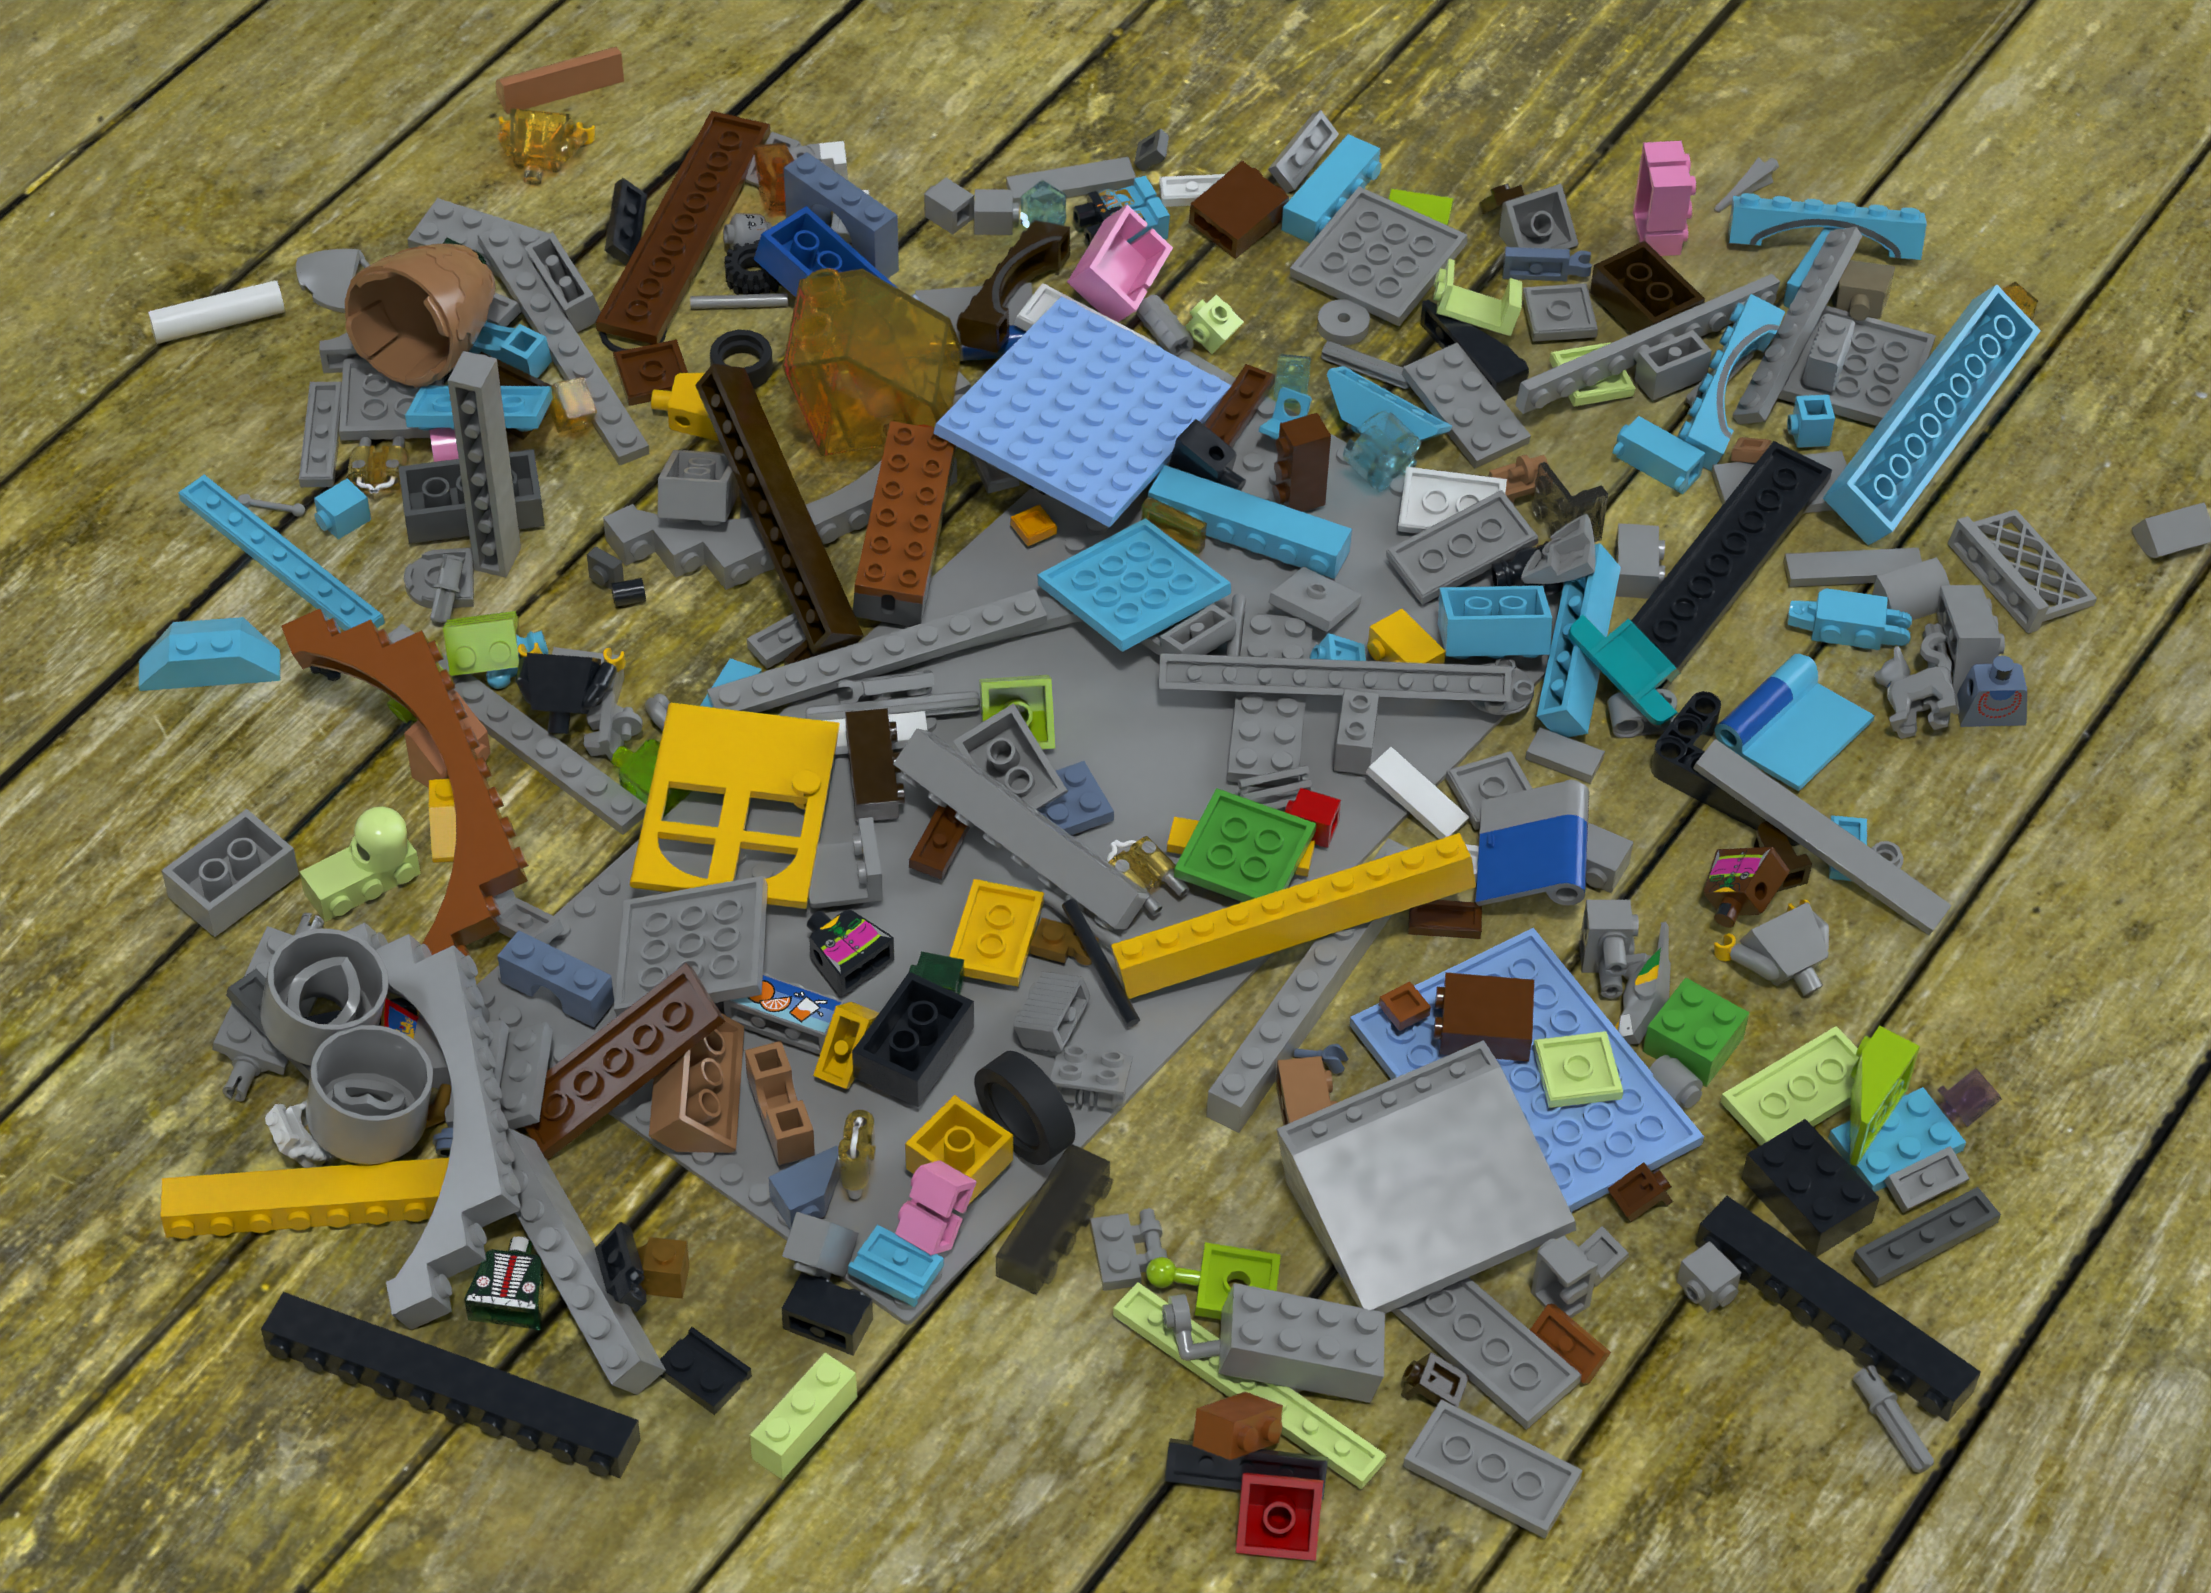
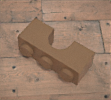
M778 1041L745 1050L747 1078L778 1165L814 1156V1130L803 1100H797L792 1079V1069L782 1042Z

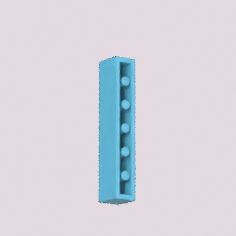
M1164 465L1148 492L1147 515L1216 538L1222 542L1248 549L1254 553L1280 560L1286 564L1300 568L1304 566L1332 579L1336 578L1350 552L1351 528Z
M1601 543L1595 544V572L1564 582L1537 711V717L1551 732L1568 738L1588 734L1600 675V669L1569 638L1568 631L1571 625L1583 614L1607 637L1621 569L1620 565Z

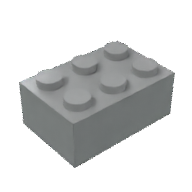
M673 450L658 477V518H667V521L670 523L701 520V524L709 526L726 522L739 495L740 488L726 454Z
M245 809L162 870L168 897L214 937L299 875L294 848L248 809Z

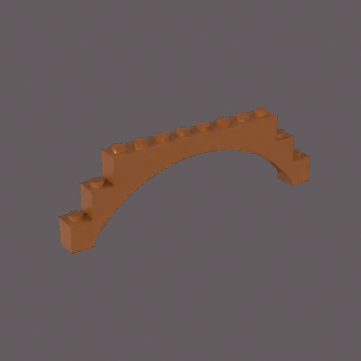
M317 609L282 625L281 627L291 653L302 669L310 666L338 671L370 684L404 706L432 736L442 755L452 786L456 812V845L452 872L445 897L436 919L422 944L429 948L432 955L454 945L465 956H470L466 945L500 930L496 917L501 915L494 896L527 882L528 879L523 868L529 865L521 847L515 848L511 838L516 836L515 830L508 816L504 818L501 816L499 808L503 807L504 803L495 786L489 787L487 778L491 777L492 774L484 757L478 758L474 749L480 747L472 728L466 729L462 720L468 716L459 698L453 699L450 690L456 687L447 669L441 670L439 661L444 658L435 640L429 642L421 630L392 644L385 629L378 631L371 619L341 632L335 619L331 618L328 620L321 609Z

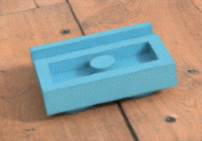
M877 1225L857 1252L855 1260L849 1263L848 1274L915 1307L921 1294L927 1291L943 1268L944 1258L937 1254L930 1255L895 1233Z

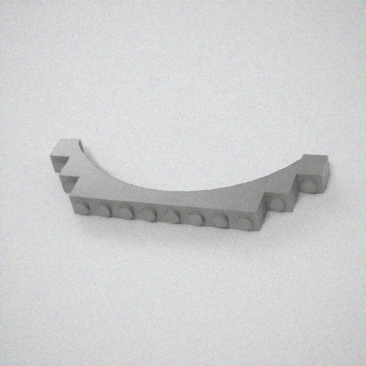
M950 360L921 373L922 399L911 425L924 424L935 428L936 423L971 388V384ZM956 458L954 460L950 486L957 483ZM881 461L851 484L829 496L806 504L823 545L831 543L835 539L854 530L861 529L868 524ZM633 504L603 517L605 540L625 566L644 559L655 552L675 578L706 565L725 590L738 584H743L766 571L775 569L753 517L730 519L714 526L701 524V520L670 523L667 521V518H658V514L637 510Z
M363 923L346 932L361 938L379 954L387 970L388 991L413 1004L432 1028L443 1051L452 1085L454 1107L453 1138L448 1167L439 1198L413 1252L397 1276L386 1282L392 1316L412 1330L452 1312L449 1298L452 1295V1287L448 1278L486 1261L484 1244H486L487 1240L482 1227L521 1210L518 1199L521 1188L518 1179L513 1173L511 1162L514 1161V1153L506 1138L505 1130L508 1129V1122L500 1107L499 1099L502 1098V1091L494 1077L493 1068L496 1066V1061L488 1046L487 1037L490 1036V1031L482 1016L481 1006L484 1005V1000L476 985L475 976L478 975V970L474 960L469 955L465 956L454 945L432 955L425 944H420L410 934L388 943L382 933L375 932L369 925Z

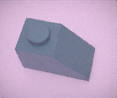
M837 1146L831 1147L768 1177L770 1199L790 1230L796 1212L819 1219L826 1215L841 1173V1167L838 1166L840 1150Z

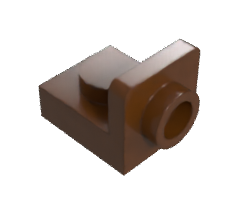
M1645 1162L1608 1188L1610 1194L1631 1222L1661 1200L1667 1206L1673 1202L1666 1192L1672 1188L1668 1180L1659 1169L1652 1172Z

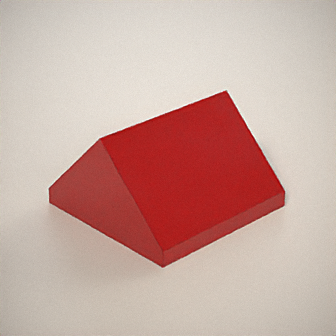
M1243 1473L1236 1553L1316 1561L1323 1480Z

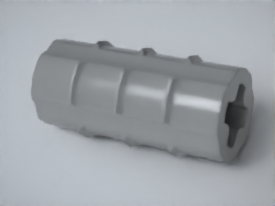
M1150 295L1144 298L1137 309L1136 315L1143 322L1144 327L1151 332L1152 337L1159 342L1160 347L1177 357L1185 351H1190L1194 345L1193 338L1187 332L1186 327L1179 322L1178 317L1171 312L1169 306L1158 295Z

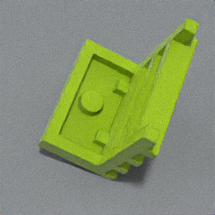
M516 611L447 619L443 632L450 675L455 676L518 667L520 658L516 628L519 622Z

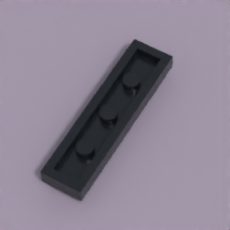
M1170 1438L1165 1481L1241 1490L1243 1473L1323 1480L1322 1500H1324L1328 1457L1260 1449L1228 1460L1194 1447L1193 1441Z

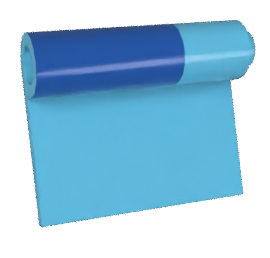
M1794 654L1716 725L1715 736L1719 742L1752 765L1795 790L1800 791L1874 721L1875 715L1818 683V670L1814 660L1809 656Z

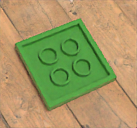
M1216 788L1174 868V877L1242 902L1286 889L1316 832V823Z

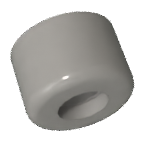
M326 928L312 929L290 937L275 951L268 967L260 1007L261 1023L267 1038L277 1050L288 1058L311 1066L313 1056L318 1047L336 1032L360 1025L379 1026L388 991L386 967L379 954L367 942L345 931ZM312 997L326 998L335 1002L342 1008V1011L329 1024H317L301 1017L299 1003Z
M360 1025L336 1032L328 1037L316 1050L311 1063L306 1120L313 1138L330 1154L344 1161L356 1164L385 1163L409 1152L420 1140L427 1121L433 1082V1069L428 1055L408 1035L384 1026Z

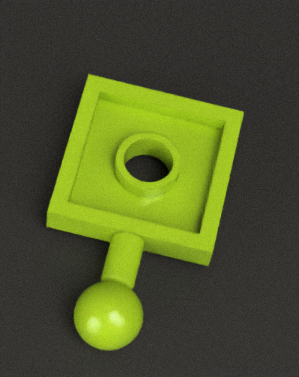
M1205 1242L1200 1271L1177 1268L1170 1259L1157 1257L1148 1264L1146 1276L1148 1281L1158 1288L1168 1287L1173 1282L1198 1286L1194 1315L1221 1320L1222 1308L1231 1290V1287L1228 1285L1230 1280L1240 1279L1247 1286L1273 1291L1277 1290L1281 1254Z

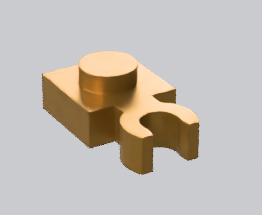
M1041 918L1030 944V954L1062 963L1066 962L1069 955L1073 956L1082 965L1092 964L1072 925Z

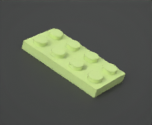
M1835 1026L1724 1092L1720 1103L1760 1146L1804 1119L1814 1127L1851 1104V1091L1855 1079L1851 1078L1850 1074L1860 1058L1856 1056L1858 1048Z

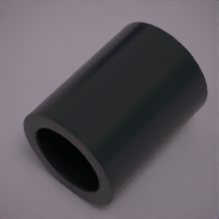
M642 578L611 583L615 607L646 601Z

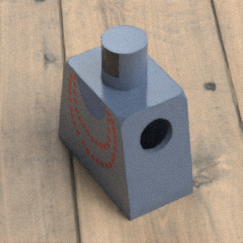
M2003 655L1997 656L1993 660V664L1973 665L1957 693L1960 727L2026 725L2027 686L2022 666L2014 663L2010 657Z

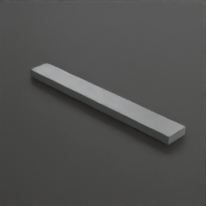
M1717 739L1711 743L1696 762L1694 770L1929 936L1952 906Z

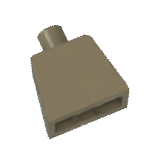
M1850 260L1831 295L1833 307L1850 312V316L1857 321L1865 320L1867 317L1881 318L1890 296L1895 266Z

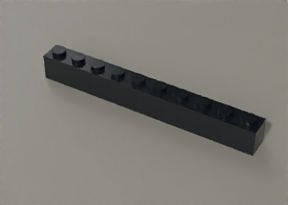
M286 1292L281 1294L261 1328L266 1350L277 1358L286 1359L288 1357L302 1362L313 1371L321 1372L324 1370L335 1374L346 1383L365 1385L373 1388L384 1397H398L408 1401L417 1409H430L439 1412L455 1423L466 1422L480 1427L488 1435H502L515 1440L524 1448L531 1450L537 1448L551 1453L562 1462L570 1463L573 1461L587 1466L592 1472L601 1476L609 1474L621 1478L641 1441L639 1422L635 1418Z

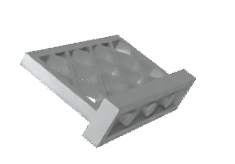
M2016 509L1975 522L1968 516L1957 520L1947 544L2027 633L2038 631L2044 621L2095 605L2097 597ZM2013 523L2020 533L2003 528L2002 526ZM1984 533L1994 535L1995 540L1988 539ZM2000 538L2018 543L2017 548L2000 543ZM2023 545L2035 548L2040 555L2022 550ZM2004 555L2014 557L2015 562H2009ZM2020 560L2038 565V570L2020 565ZM2043 568L2055 570L2061 577L2044 573ZM2023 577L2036 580L2035 586L2029 584ZM2041 582L2058 587V593L2041 588ZM2064 589L2076 593L2080 598L2076 599L2063 595ZM2043 599L2056 603V606L2049 608V605Z

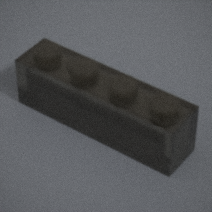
M1074 1144L1066 1148L996 1254V1277L1034 1295H1037L1044 1283H1051L1057 1272L1058 1261L1061 1256L1069 1255L1076 1242V1233L1081 1226L1084 1228L1088 1226L1090 1218L1093 1217L1095 1211V1204L1099 1198L1105 1199L1110 1192L1113 1184V1179L1110 1178V1161Z

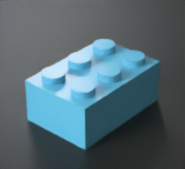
M1543 586L1440 587L1438 627L1443 647L1446 651V657L1467 659L1471 656H1487L1498 659L1509 655H1522L1527 658L1550 655L1552 615Z

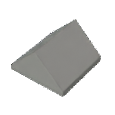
M1562 184L1503 202L1499 236L1507 247L1568 249L1579 245Z

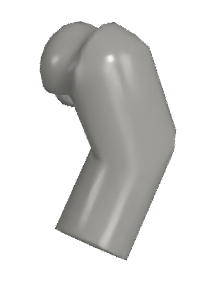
M656 694L653 698H648L645 703V710L653 722L663 731L669 700L663 694Z

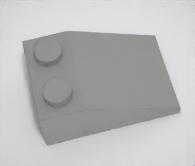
M1014 703L953 740L961 755L1037 811L1068 792Z

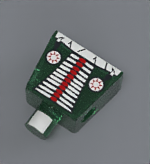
M513 1237L510 1240L508 1251L491 1249L486 1252V1261L480 1264L464 1299L469 1321L541 1330L544 1269L540 1256L531 1254L533 1244L530 1240L524 1237Z

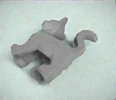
M1936 632L1929 634L1920 646V654L1923 658L1938 666L1910 675L1911 671L1899 646L1894 647V658L1886 661L1882 668L1875 672L1876 682L1888 689V700L1896 714L1890 717L1893 731H1897L1900 739L1916 735L1917 712L1932 708V712L1928 715V721L1933 730L1948 727L1951 713L1954 715L1959 714L1958 696L1954 690L1951 677L1952 662L1948 655L1934 650L1935 646L1946 641L1944 633Z

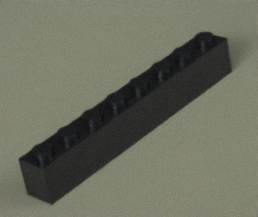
M1728 1195L1699 1224L1695 1242L1696 1246L1701 1248L1710 1241L1741 1272L1740 1280L1749 1282L1762 1291L1768 1300L1779 1303L1793 1313L1798 1321L1805 1325H1810L1823 1334L1832 1345L1841 1347L1853 1355L1865 1368L1870 1365L1875 1366L1878 1374L1887 1379L1896 1390L1907 1393L1921 1403L1923 1408L1929 1413L1938 1415L1948 1422L1974 1393L1981 1371Z

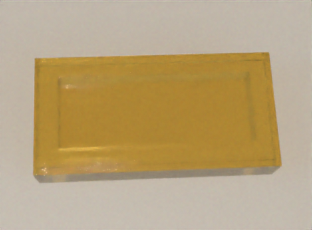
M1148 497L1142 503L1141 520L1146 518L1185 549L1198 555L1205 548L1207 523L1151 497Z

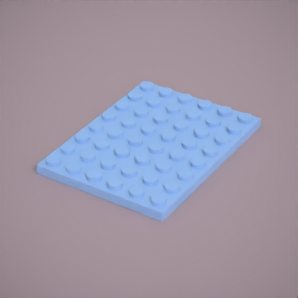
M1061 296L936 423L933 433L1110 528L1156 477L1164 465L1170 461L1176 438L1195 419L1203 424L1214 412L1232 385L1220 380L1215 375L1199 369L1190 362L1163 350L1160 346L1138 337L1133 332L1106 320L1103 316L1096 315L1079 306L1076 302Z
M1534 928L1415 985L1414 987L1431 1006L1430 1016L1401 1031L1396 1028L1379 1007V1003L1350 1017L1349 1026L1392 1080L1448 1056L1440 1054V1039H1433L1435 1017H1442V1009H1435L1436 988L1444 987L1446 972L1534 980L1533 1036L1529 1062L1496 1060L1507 1078L1571 1212L1610 1193L1608 1191L1610 1186L1643 1162L1652 1171L1699 1147L1703 1143V1134L1672 1096L1653 1077V1073ZM1607 1031L1623 1088L1622 1099L1549 1108L1533 1050L1534 1040Z

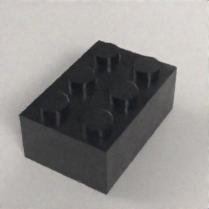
M908 972L853 1049V1077L919 1107L973 1030L974 1001L912 972Z
M1806 1119L1747 1153L1741 1177L1744 1183L1802 1246L1815 1257H1818L1873 1223L1880 1198Z

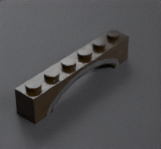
M1034 220L1028 229L1021 233L1020 239L1014 247H1010L1002 263L997 264L992 276L985 280L979 293L972 297L966 310L959 314L957 331L960 332V345L995 353L1000 350L1010 336L1009 308H1005L1006 303L1022 285L1032 278L1051 269L1059 270L1070 255V227Z

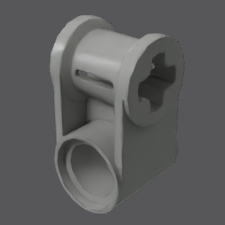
M1656 689L1676 710V696L1669 690ZM1622 692L1612 695L1607 702L1613 733L1620 738L1653 734L1662 735L1675 718H1671L1663 723V725H1655Z

